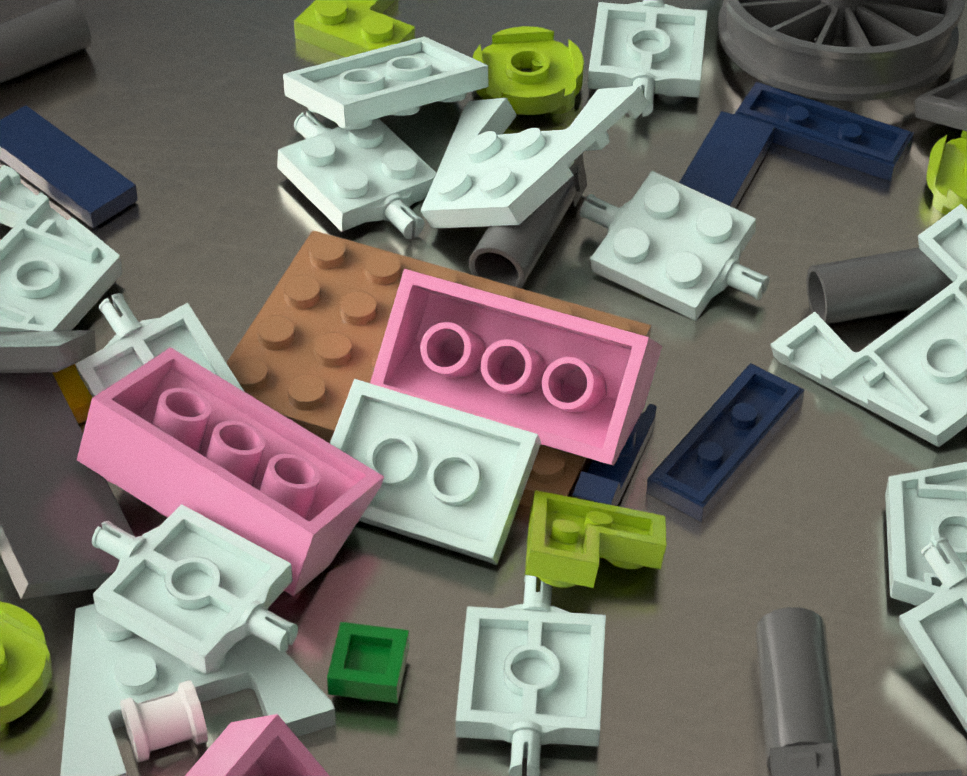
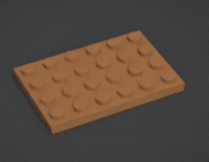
M312 230L226 363L245 393L330 443L354 379L367 383L371 382L404 269L649 338L651 335V325ZM541 444L519 504L531 507L535 490L573 497L581 471L587 472L593 459Z

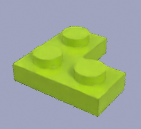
M315 0L294 20L296 39L343 57L415 39V26L382 14L395 0Z
M535 490L529 514L525 575L538 577L544 583L555 587L568 588L580 585L594 588L599 567V557L605 558L611 564L624 569H639L642 566L661 569L667 546L665 516Z

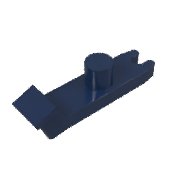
M649 404L645 412L641 413L614 466L592 460L587 473L581 471L573 493L574 498L614 506L618 505L654 429L656 405Z

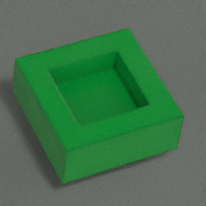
M340 622L327 675L328 695L398 703L410 647L409 630Z

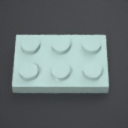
M425 36L283 74L285 96L306 106L309 111L319 113L336 122L339 127L350 130L366 128L372 124L373 119L387 115L406 116L415 114L420 110V106L433 102L461 101L466 98L468 92L489 87L488 65Z
M354 379L330 444L384 476L380 489L359 521L497 565L542 441L536 433Z

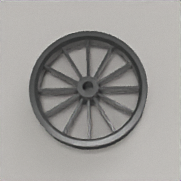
M723 0L724 3L718 17V36L723 49L733 62L751 76L778 89L806 97L835 101L885 99L920 89L935 81L951 66L958 49L959 31L957 25L964 11L965 0ZM812 39H814V40L816 41V43L809 42V41L812 40Z

